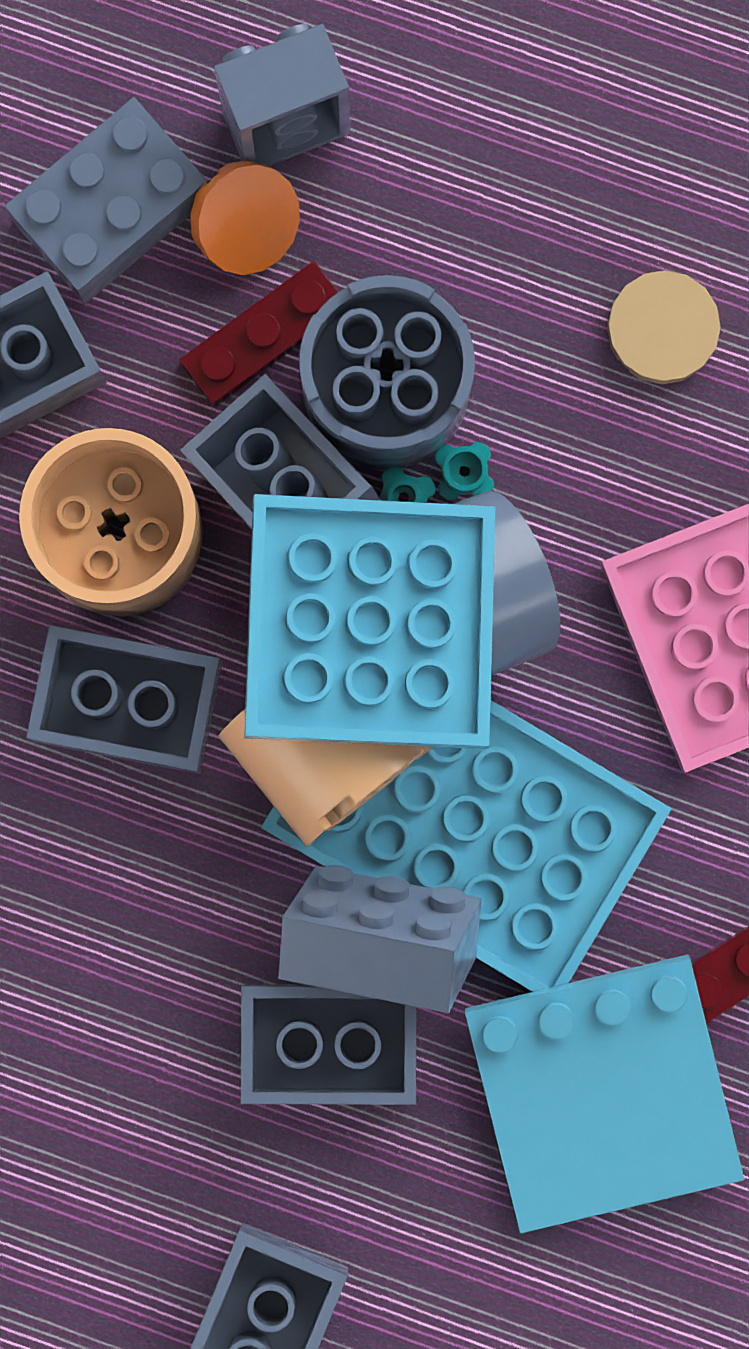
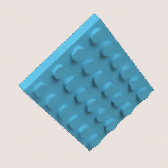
M491 700L490 743L488 748H431L421 758L414 760L392 782L330 831L325 830L308 847L304 845L275 807L272 808L261 828L323 866H343L355 874L376 878L395 876L406 880L409 884L433 889L452 887L461 890L465 895L482 898L476 958L534 992L570 982L672 808Z

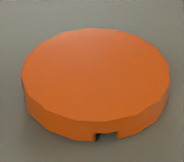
M250 160L228 163L216 171L219 174L214 176L209 183L204 182L196 193L190 213L191 234L203 255L223 271L239 275L262 272L281 260L293 244L300 223L299 199L290 181L274 168Z

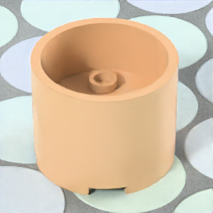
M101 428L84 431L64 439L50 449L36 464L27 479L20 502L19 519L21 535L27 553L36 568L65 598L75 605L95 613L125 617L139 615L160 607L173 598L186 585L200 555L204 534L203 520L197 499L185 472L174 457L161 445L144 435L132 431ZM113 516H116L120 522H126L130 519V522L123 527L126 536L119 541H116L111 534L102 536V534L109 530L106 520Z
M245 709L219 734L221 741L306 847L316 841L325 830L330 831L392 782L414 760H418L433 748L430 746L244 739Z

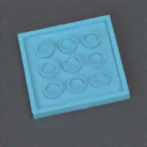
M254 494L244 739L488 748L490 743L496 506Z
M688 954L465 1008V1015L520 1234L744 1180L693 967Z

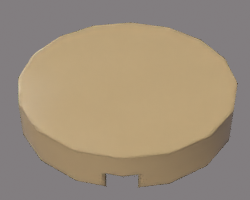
M667 270L643 274L627 284L611 307L607 325L610 348L617 360H620L622 365L640 380L657 384L684 381L703 368L716 349L721 328L717 305L706 288L688 275Z

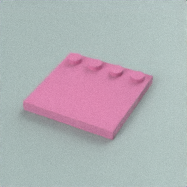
M749 504L600 562L683 773L749 748Z

